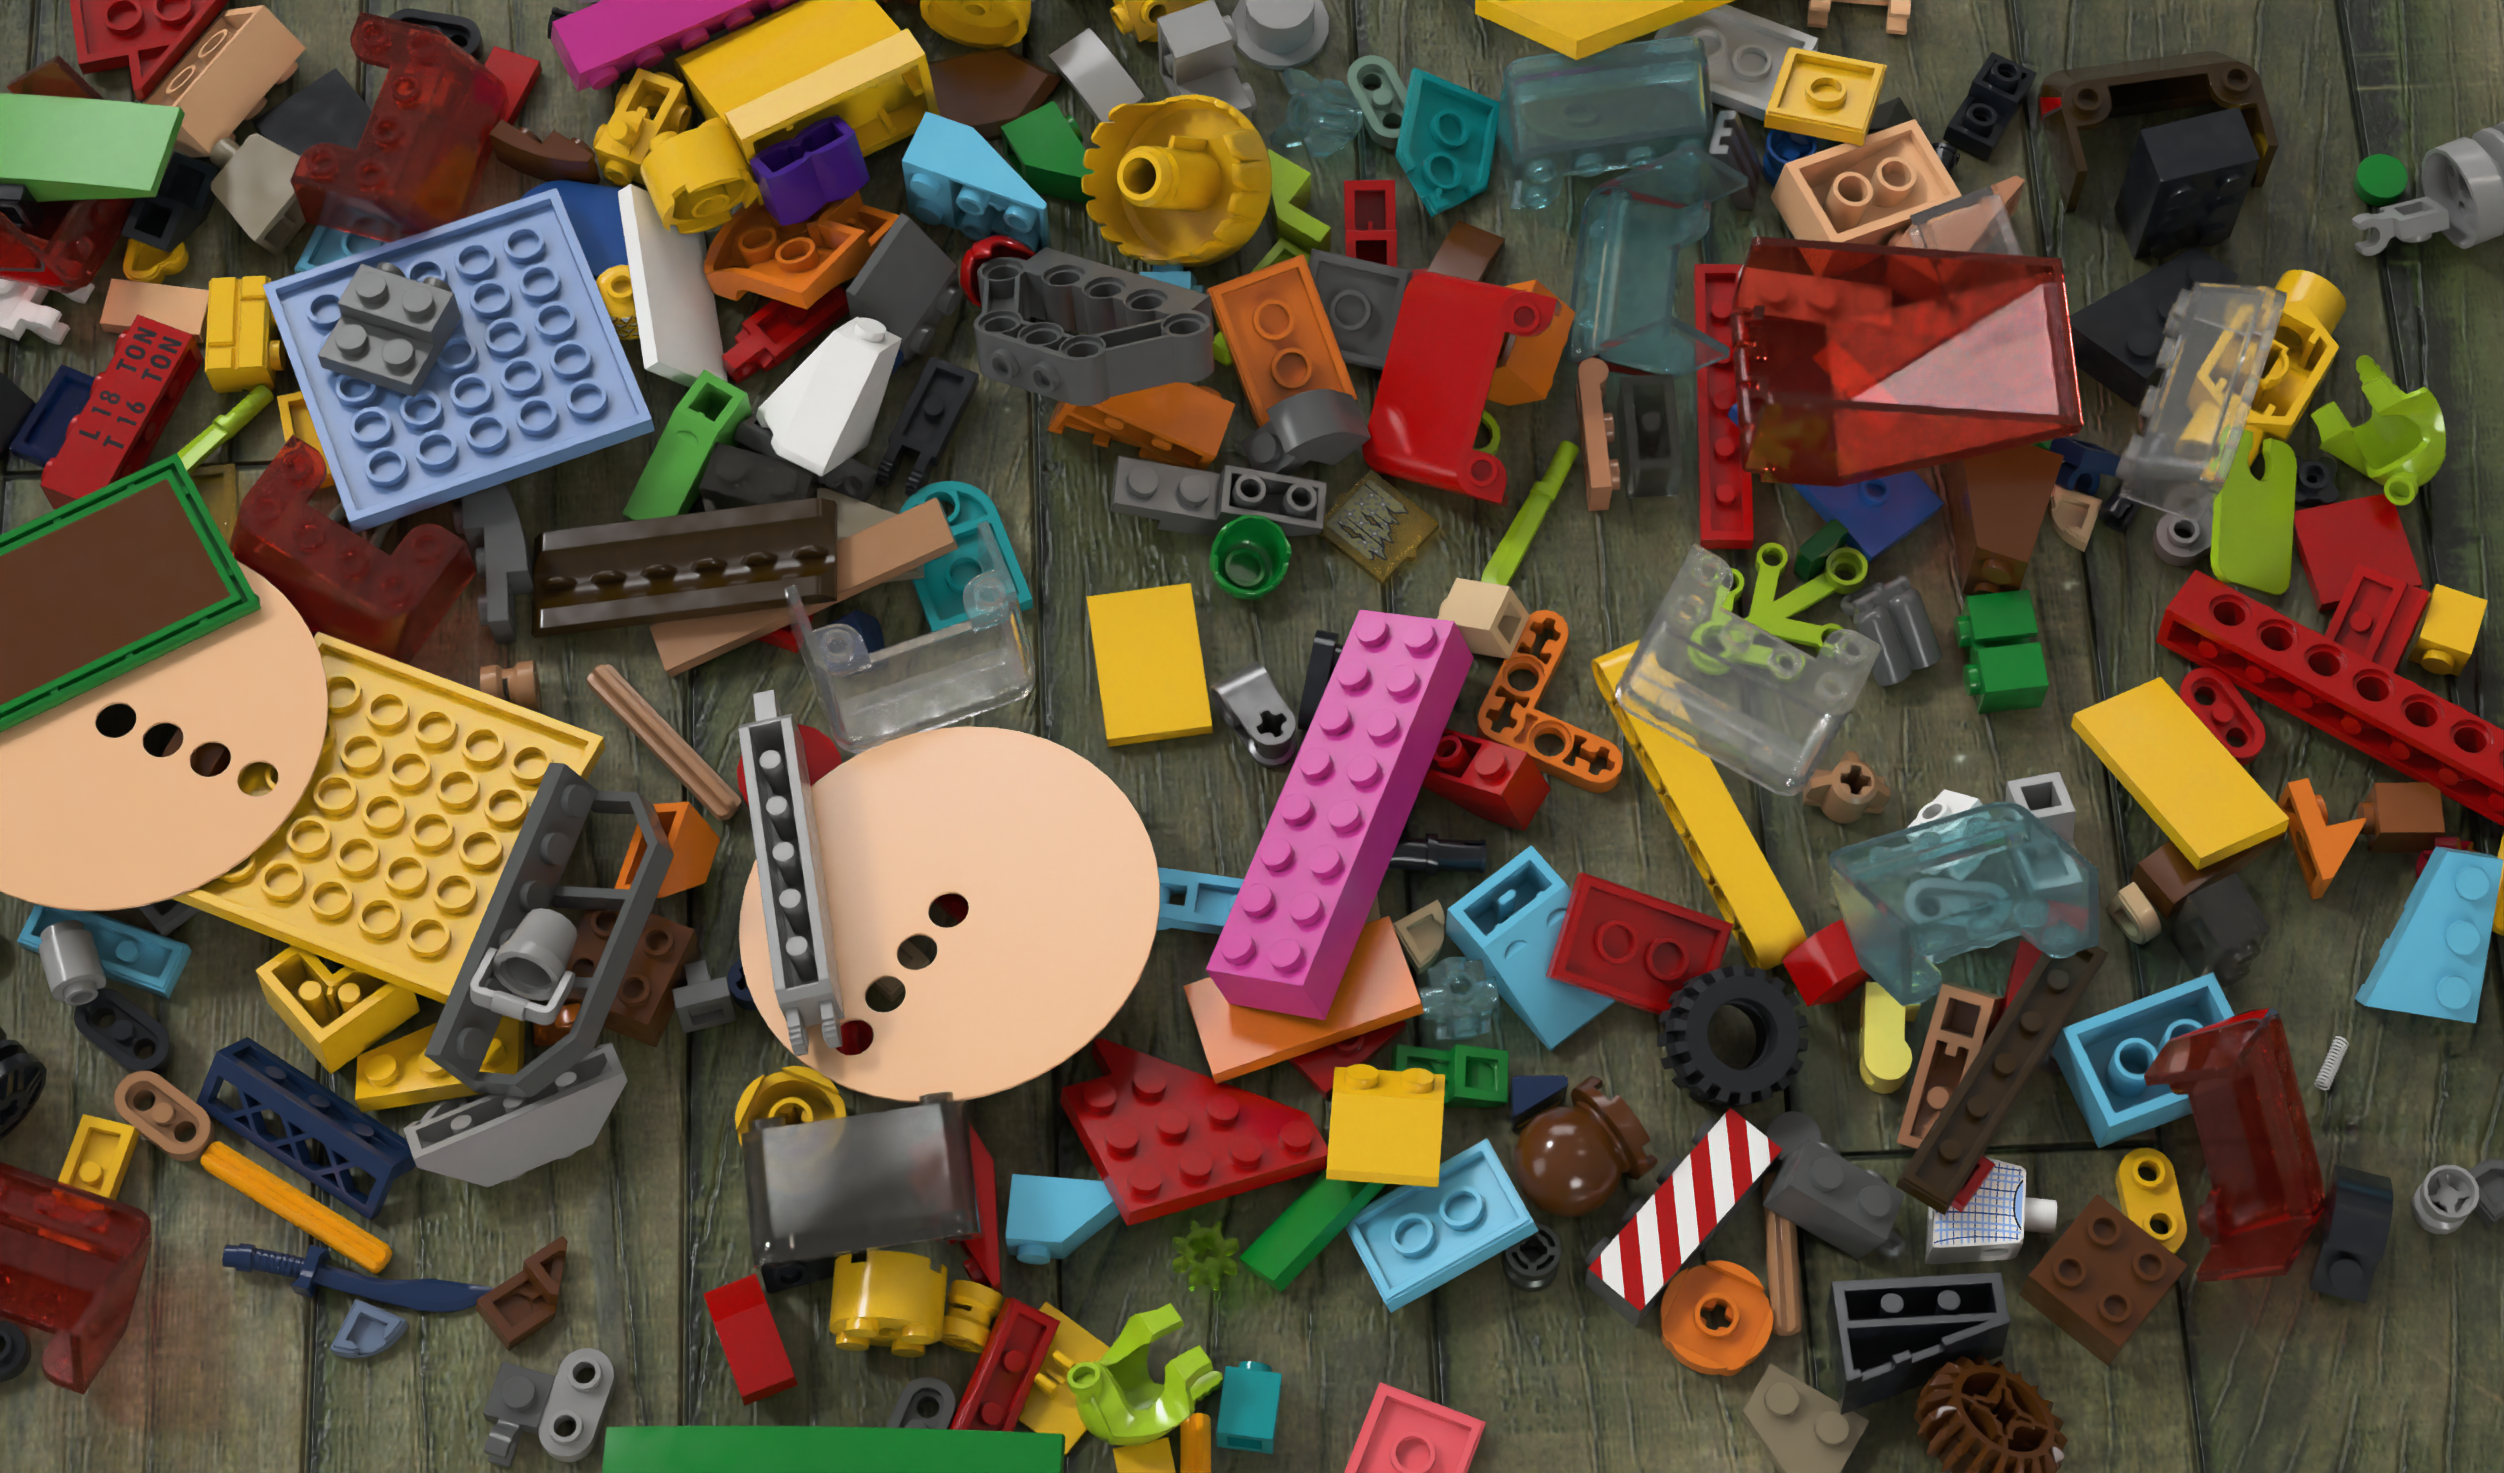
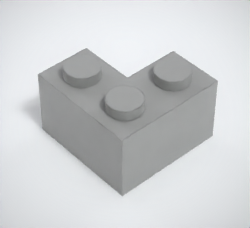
M1208 0L1157 18L1159 72L1170 96L1198 94L1214 97L1232 105L1252 122V112L1257 110V102L1248 82L1241 84L1235 72L1239 70L1233 45L1238 44V36L1229 15L1221 16L1215 1Z

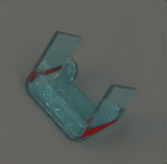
M1689 143L1599 185L1590 193L1583 205L1570 299V308L1576 314L1568 334L1567 344L1565 345V356L1568 361L1579 366L1585 359L1599 358L1607 364L1609 374L1674 380L1729 357L1730 348L1672 316L1679 250L1690 246L1705 236L1710 226L1711 202L1747 187L1749 177Z

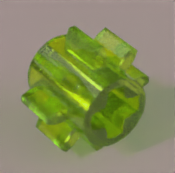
M1193 1220L1191 1221V1233L1186 1239L1174 1236L1172 1240L1173 1248L1177 1252L1184 1254V1256L1178 1257L1171 1262L1173 1273L1187 1272L1189 1276V1290L1191 1291L1200 1283L1210 1284L1212 1289L1217 1292L1219 1291V1279L1224 1273L1229 1275H1237L1238 1264L1226 1257L1239 1250L1237 1238L1224 1240L1221 1235L1222 1226L1220 1221H1217L1212 1228H1200L1199 1224ZM1207 1248L1214 1250L1215 1258L1207 1257L1203 1264L1196 1262V1254L1203 1255Z

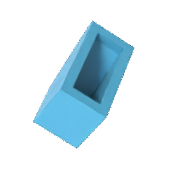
M1012 1174L1005 1234L1008 1255H1017V1260L1035 1265L1047 1264L1050 1262V1258H1066L1120 1214L1104 1182Z

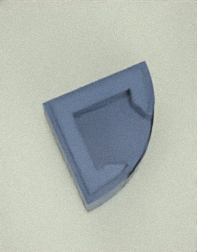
M355 1299L330 1350L333 1354L345 1358L370 1357L385 1351L395 1344L405 1333L409 1324L401 1317Z

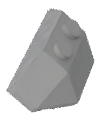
M600 1044L590 1054L532 1098L485 1093L446 1099L430 1109L420 1121H414L403 1129L417 1168L491 1187L503 1181L516 1179L525 1172L553 1160L567 1158L577 1150L592 1145L628 1080L613 1044Z

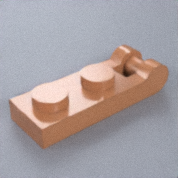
M1588 358L1581 362L1578 367L1575 390L1588 511L1609 510L1612 490H1620L1618 459H1609L1607 444H1614L1615 440L1613 414L1603 412L1609 369L1607 364L1599 358Z

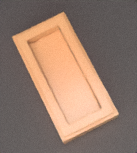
M112 278L100 325L104 332L122 333L124 330H129L138 314L190 333L194 336L196 343H204L207 331L209 290Z

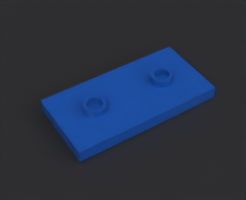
M1805 354L1733 405L1727 415L1826 523L1837 519L1849 530L1846 544L1850 548L1861 552L1866 558L1868 565L1936 515L1944 505V502Z

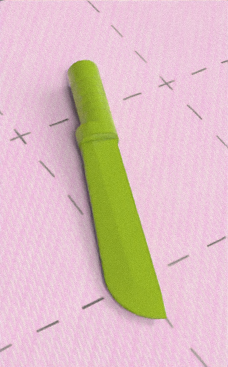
M258 385L225 416L220 414L212 421V425L178 452L188 474H191L225 441L236 435L249 421L273 401L274 396L266 386Z
M1561 441L1542 480L1534 482L1529 496L1485 567L1481 582L1510 585L1550 504L1554 502L1579 453L1577 445L1570 441Z

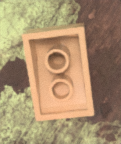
M1916 119L1867 135L1864 146L1844 143L1786 163L1771 195L1772 201L1814 272L1831 274L1862 263L1884 250L1895 232L1898 230L1905 232L1918 216L1963 198Z

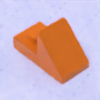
M2309 778L2288 782L2277 804L2289 818L2287 832L2311 899L2314 900L2323 897L2364 826L2366 818L2326 826L2328 824L2326 804L2321 795L2314 794Z

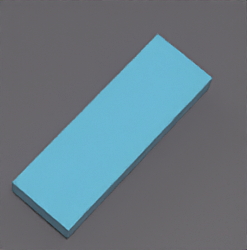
M35 904L17 940L21 948L39 954L38 948L42 943L40 935L44 929L61 921H80L84 924L85 930L90 931L93 935L105 977L167 999L170 998L192 952L188 944L93 911L63 910Z

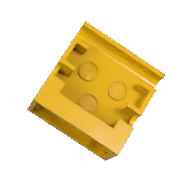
M800 0L673 59L677 76L681 82L687 81L693 100L705 120L713 118L725 120L752 173L750 161L759 152L778 142L794 139L804 128L826 117L839 115L855 131L864 158L915 134L926 111L940 116L925 52L910 30L907 28L901 31L875 0ZM759 190L756 200L761 206L764 202Z

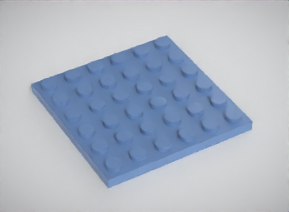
M557 188L263 285L353 534L655 431L649 410ZM387 262L398 267L405 274L406 278L421 283L426 277H435L444 281L455 294L461 319L415 397L321 367L318 354L341 317L337 303L361 264L376 268L379 263Z

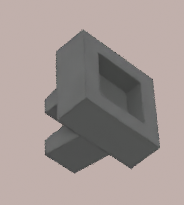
M706 960L685 964L684 968L688 986L672 989L675 1007L684 1034L737 1021L726 977L711 980Z

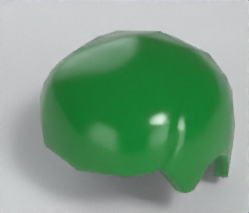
M1242 515L1227 523L1219 531L1212 544L1209 557V570L1212 572V579L1220 590L1236 599L1259 600L1275 591L1284 579L1292 555L1291 545L1282 527L1267 517Z

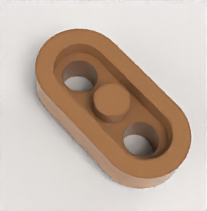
M137 1071L126 1076L117 1086L114 1094V1104L119 1115L125 1123L134 1126L143 1137L169 1157L178 1161L196 1160L214 1142L215 1127L207 1112L157 1073ZM147 1097L155 1098V1103L150 1109L145 1111L138 1110L139 1103ZM189 1128L196 1129V1134L192 1140L188 1142L179 1141V1136L184 1130Z

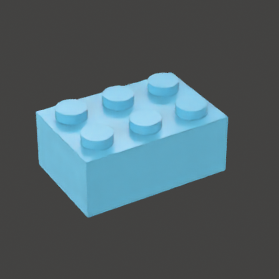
M2213 972L2062 1028L2052 1052L2098 1148L2250 1091L2262 1069L2239 1024L2167 1043L2172 1038L2235 1017Z

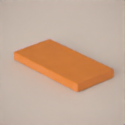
M1390 916L1364 924L1325 1020L1229 1004L1211 977L1183 986L1215 1084L1424 1013L1420 997Z

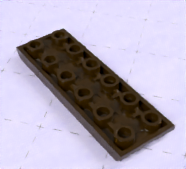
M810 498L542 532L534 538V593L531 635L534 638L835 602L837 601V503L824 498Z

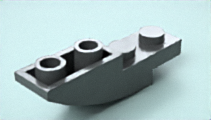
M1118 456L1114 467L1110 512L1157 519V529L1189 534L1217 536L1227 523L1242 515L1265 516L1281 526L1286 537L1320 534L1323 530L1327 482L1225 465L1220 474Z
M504 482L463 496L462 502L453 503L456 533L465 534L471 552H476L478 576L480 579L486 578V594L478 595L479 620L481 626L489 625L496 644L517 642L515 595L534 593L533 564L528 542L513 499Z

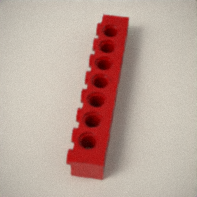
M2198 570L2192 573L2167 606L2155 641L2156 643L2202 667H2210L2221 671L2237 686L2419 782L2431 784L2439 789L2441 794L2504 826L2503 729Z

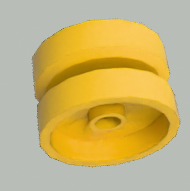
M1031 0L920 1L921 16L931 29L946 39L965 46L984 49L1002 46L1006 48L1020 42L1027 33L1032 12Z

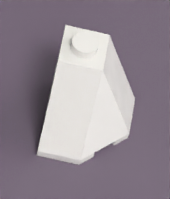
M855 317L834 330L758 408L756 418L762 428L771 429L773 433L771 445L776 454L822 477L867 447L902 338L886 331V327L882 323L870 318Z

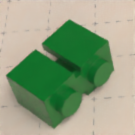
M2029 589L1966 596L1961 615L1954 618L1956 645L1958 648H1965L1967 660L1971 663L1965 664L1963 667L1964 687L1967 696H1975L1978 714L2042 706L2049 682L2041 643H2030L2029 639L2030 637H2037L2038 634Z

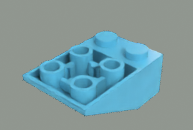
M926 111L902 159L909 213L914 214L919 220L930 225L943 224L958 229L964 235L976 241L995 235H1004L1019 240L1035 253L1040 252L1045 247L1051 249L1047 203L973 127Z
M1531 845L1447 909L1445 933L1547 1049L1552 1052L1616 1001L1546 977L1572 891Z

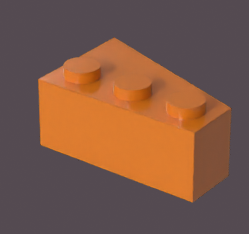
M1174 382L1113 396L1102 403L1091 406L1072 405L1058 400L1047 431L1062 435L1065 426L1095 434L1093 444L1108 448L1112 439L1140 447L1139 457L1158 463L1205 471L1217 456L1235 404L1223 399L1218 391L1210 387Z

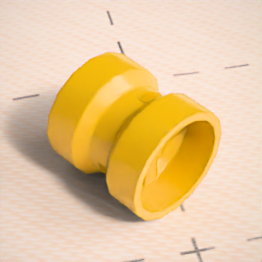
M954 1280L951 1282L946 1297L949 1308L947 1314L944 1315L943 1336L940 1341L958 1350L982 1354L991 1333L989 1327L992 1319L998 1317L1005 1300L1004 1296L992 1288L979 1283Z

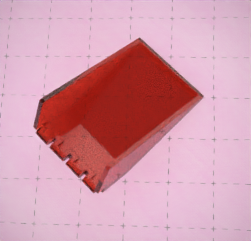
M1761 236L1752 239L1732 300V310L1738 311L1730 316L1732 348L1735 350L1733 352L1735 388L1738 391L1736 401L1738 427L1741 432L1739 436L1741 466L1745 472L1760 473L1761 482L1841 487L2075 435L2081 432L2083 419L2062 258Z

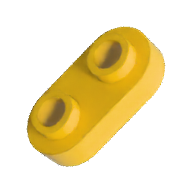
M2152 1148L2135 1149L2123 1158L2116 1172L2115 1181L2122 1213L2175 1254L2186 1238L2187 1224L2173 1165L2158 1150ZM2141 1167L2152 1169L2156 1174V1180L2146 1181L2142 1179L2138 1174V1169ZM2150 1221H2163L2168 1227V1233H2155L2150 1227Z

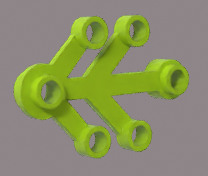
M1770 542L1762 545L1757 551L1755 560L1758 576L1749 616L1730 626L1733 603L1742 596L1745 580L1742 573L1735 568L1725 567L1718 570L1714 575L1711 588L1715 598L1710 621L1708 624L1697 628L1689 638L1687 652L1691 663L1698 670L1715 675L1725 673L1735 665L1771 672L1773 679L1780 684L1791 685L1800 679L1804 667V660L1799 652L1789 648L1774 652L1746 645V643L1758 636H1765L1812 646L1817 654L1824 659L1833 660L1839 658L1844 653L1848 641L1847 633L1843 627L1834 623L1820 626L1790 618L1835 592L1849 594L1860 589L1865 582L1868 571V563L1864 555L1858 550L1849 547L1834 550L1827 558L1823 574L1774 601L1778 578L1786 570L1788 553L1778 543ZM1767 555H1773L1781 563L1776 566H1769L1762 558ZM1842 570L1848 571L1852 574L1853 579L1842 580L1835 573ZM1723 580H1731L1737 585V588L1732 591H1726L1720 587L1719 583ZM1833 636L1839 640L1840 644L1836 647H1829L1822 642V638ZM1715 645L1723 651V654L1712 656L1707 654L1704 649L1707 646ZM1782 661H1789L1796 666V670L1784 672L1778 667V664Z

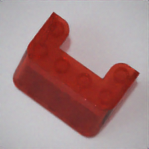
M360 11L350 36L353 52L360 61L366 64L389 69L357 149L332 143H319L309 147L300 156L290 181L307 223L391 243L466 217L493 149L489 133L501 119L504 120L509 107V97L506 86L500 77L438 30Z
M292 434L244 497L229 542V549L236 561L263 576L284 594L301 615L313 638L317 632H321L399 662L409 664L477 572L466 542L439 525L423 524L408 532L390 556L312 508L308 503L325 481L327 474L326 464L317 449Z
M0 1162V1316L54 1334L55 1336L42 1355L43 1373L51 1383L84 1395L127 1330L152 1244L150 1218L139 1208Z

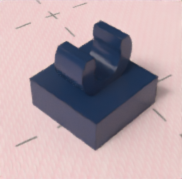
M2056 433L2049 448V451L2064 455L2063 461L2065 462L2060 467L2055 484L2073 491L2076 480L2079 477L2075 489L2092 496L2100 484L2099 473L2118 477L2125 460L2124 457L2095 443Z

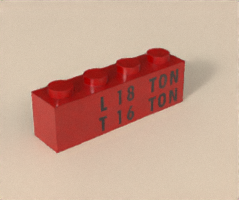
M138 314L129 330H124L120 334L115 345V355L105 372H100L94 379L90 398L81 414L75 415L70 421L66 431V440L56 457H52L43 469L40 486L53 509H58L143 468L204 360L192 334Z

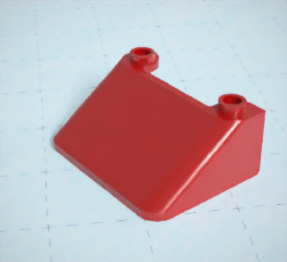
M1425 272L1415 276L1408 283L1404 292L1367 426L1371 439L1365 442L1362 447L1363 456L1367 464L1376 472L1507 507L1509 497L1505 495L1508 478L1504 465L1495 456L1474 450L1473 448L1505 333L1527 338L1540 335L1550 326L1554 316H1560L1562 305L1558 299L1524 290L1435 272Z

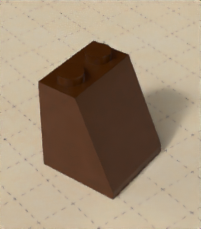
M1962 423L1945 478L1962 593L1973 596L2019 591L2064 455Z

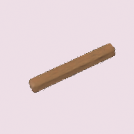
M600 664L595 667L586 679L588 687L717 820L722 821L732 818L742 805L741 798L612 665Z

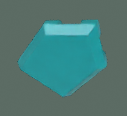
M1414 67L1410 74L1395 157L1430 216L1434 217L1487 190L1503 103Z

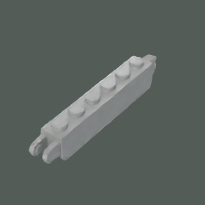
M773 689L753 694L756 722L739 725L738 731L774 989L778 1005L787 1021L794 1055L801 1056L808 1054L809 1039L805 1027L823 1023L821 1026L824 1041L828 1044V1048L841 1047L843 1042L839 1019H843L845 1016L804 740L793 715H782L780 702L776 699V693Z

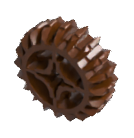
M1981 1355L1973 1361L1961 1356L1955 1362H1947L1943 1368L1937 1369L1921 1389V1395L1917 1399V1411L1913 1416L1917 1423L1921 1425L1917 1436L1930 1444L1926 1455L1938 1458L1943 1464L1941 1473H2056L2061 1467L2062 1460L2065 1458L2063 1448L2068 1440L2060 1432L2064 1421L2051 1414L2054 1403L2049 1400H2043L2038 1394L2039 1385L2030 1386L2022 1380L2021 1371L2015 1374L2010 1373L2006 1370L2001 1360L1991 1366L1986 1358Z

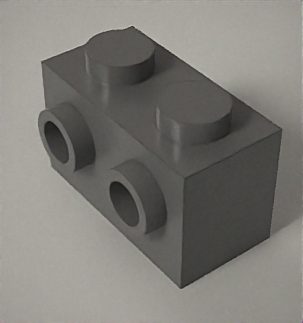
M1808 1139L1781 1160L1763 1206L1859 1260L1887 1241L1905 1193L1889 1185L1888 1180L1881 1174L1871 1170H1863L1845 1160L1834 1147Z

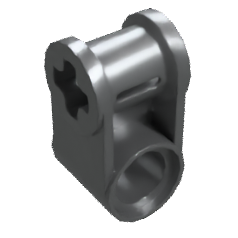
M1254 662L1210 686L1212 699L1222 718L1233 728L1252 759L1258 765L1265 768H1279L1285 766L1293 759L1296 753V739L1294 736L1296 728L1295 717L1278 693L1270 675L1259 662Z

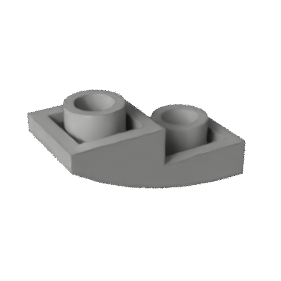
M1090 28L1049 55L1056 70L1078 93L1086 109L1099 123L1111 122L1112 120L1108 119V113L1119 104L1148 103L1132 78Z

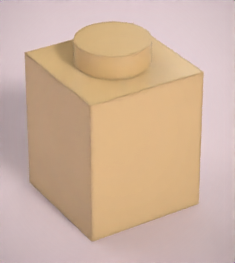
M1456 578L1448 597L1440 606L1437 619L1455 621L1471 653L1510 659L1530 615L1510 586Z

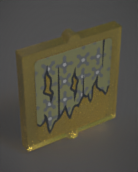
M1370 470L1347 494L1341 493L1337 496V504L1324 516L1323 530L1318 535L1383 586L1406 561L1412 562L1416 559V551L1439 529V523L1374 471Z

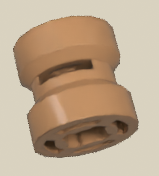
M535 660L517 662L513 668L502 669L499 665L480 667L481 692L529 710L541 712V689Z

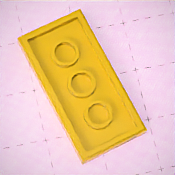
M2162 677L2073 714L2071 727L2197 870L2286 832L2289 818L2192 710L2187 707Z

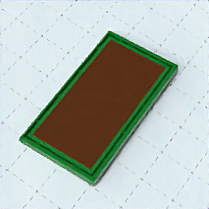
M178 453L0 535V733L261 609L259 596L253 593Z

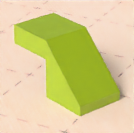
M1268 149L1272 169V191L1269 209L1277 242L1283 237L1309 255H1311L1312 249L1330 252L1331 227L1302 211L1311 199V173Z

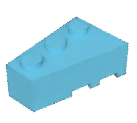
M2436 846L2404 905L2405 909L2389 939L2385 940L2379 952L2380 956L2365 984L2361 985L2354 999L2368 1007L2476 1023L2503 859L2490 854Z

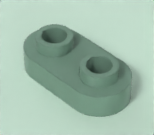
M1375 55L1361 57L1354 61L1348 69L1347 93L1373 141L1386 148H1397L1400 128L1388 129L1385 126L1395 123L1401 127L1407 90L1396 69L1387 59ZM1368 84L1377 85L1379 88L1374 91H1370L1365 89L1364 87Z

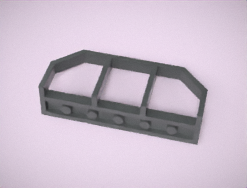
M549 763L424 1053L426 1057L476 1093L532 1098L593 1051L674 856L654 805L638 792L598 791L564 763ZM590 809L594 813L634 814L647 843V849L629 890L558 886ZM550 904L554 908L620 911L593 978L575 977L572 989L567 998L583 999L570 1033L515 1075L479 1072L503 1016L492 1012L488 1008L474 1004L470 997L471 980L487 950L490 947L499 950L500 946L509 940L530 911L539 908L548 909ZM492 971L484 987L512 994L509 989L500 983L494 975V971Z

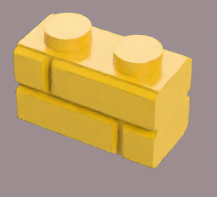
M267 276L242 277V279H237L236 277L212 278L209 281L205 373L213 390L218 393L242 392L243 389L251 392L260 384L272 391L275 388L276 371H283L285 369L284 343L282 340H277L278 326L263 287L264 284L272 282L271 278Z

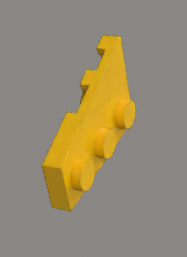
M502 1016L479 1072L515 1075L524 1068L525 1020L521 1021L508 1016ZM437 1023L357 1056L355 1101L361 1112L485 1093H476L424 1055Z

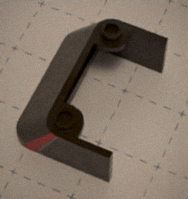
M2204 51L2060 70L2051 73L2044 79L2038 94V108L2065 213L2075 212L2088 172L2078 131L2100 127L2106 122L2107 118L2219 104L2227 109L2240 108L2260 158L2251 181L2252 188L2262 187L2278 148V141L2262 83L2257 72L2249 65L2222 53Z

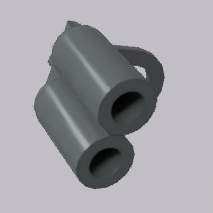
M1899 575L1897 579L1887 584L1879 582L1863 586L1857 591L1847 594L1841 600L1840 608L1842 612L1853 616L1854 626L1878 686L1898 683L1906 679L1912 670L1928 667L1942 658L1943 654L1921 595L1917 589L1911 587L1906 575Z

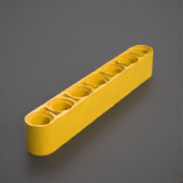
M1639 639L1592 659L1591 668L1593 676L1602 696L1724 920L1734 924L1731 932L1750 967L1769 970L1782 964V960L1807 940L1805 931L1651 650L1643 640Z

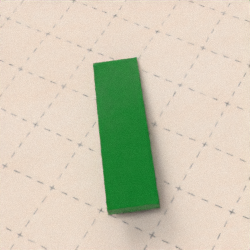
M606 1427L602 1473H1063L1065 1436L1056 1433L884 1427Z

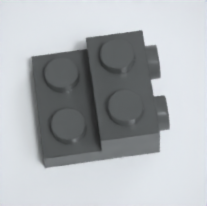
M387 262L379 263L376 268L361 264L337 303L341 317L319 352L318 358L322 368L415 397L461 319L455 294L444 281L435 277H426L421 283L406 278L405 274L398 267Z

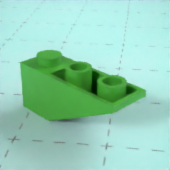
M704 369L674 409L622 513L623 517L630 521L687 514L739 442L734 440L738 424L752 416L748 394Z

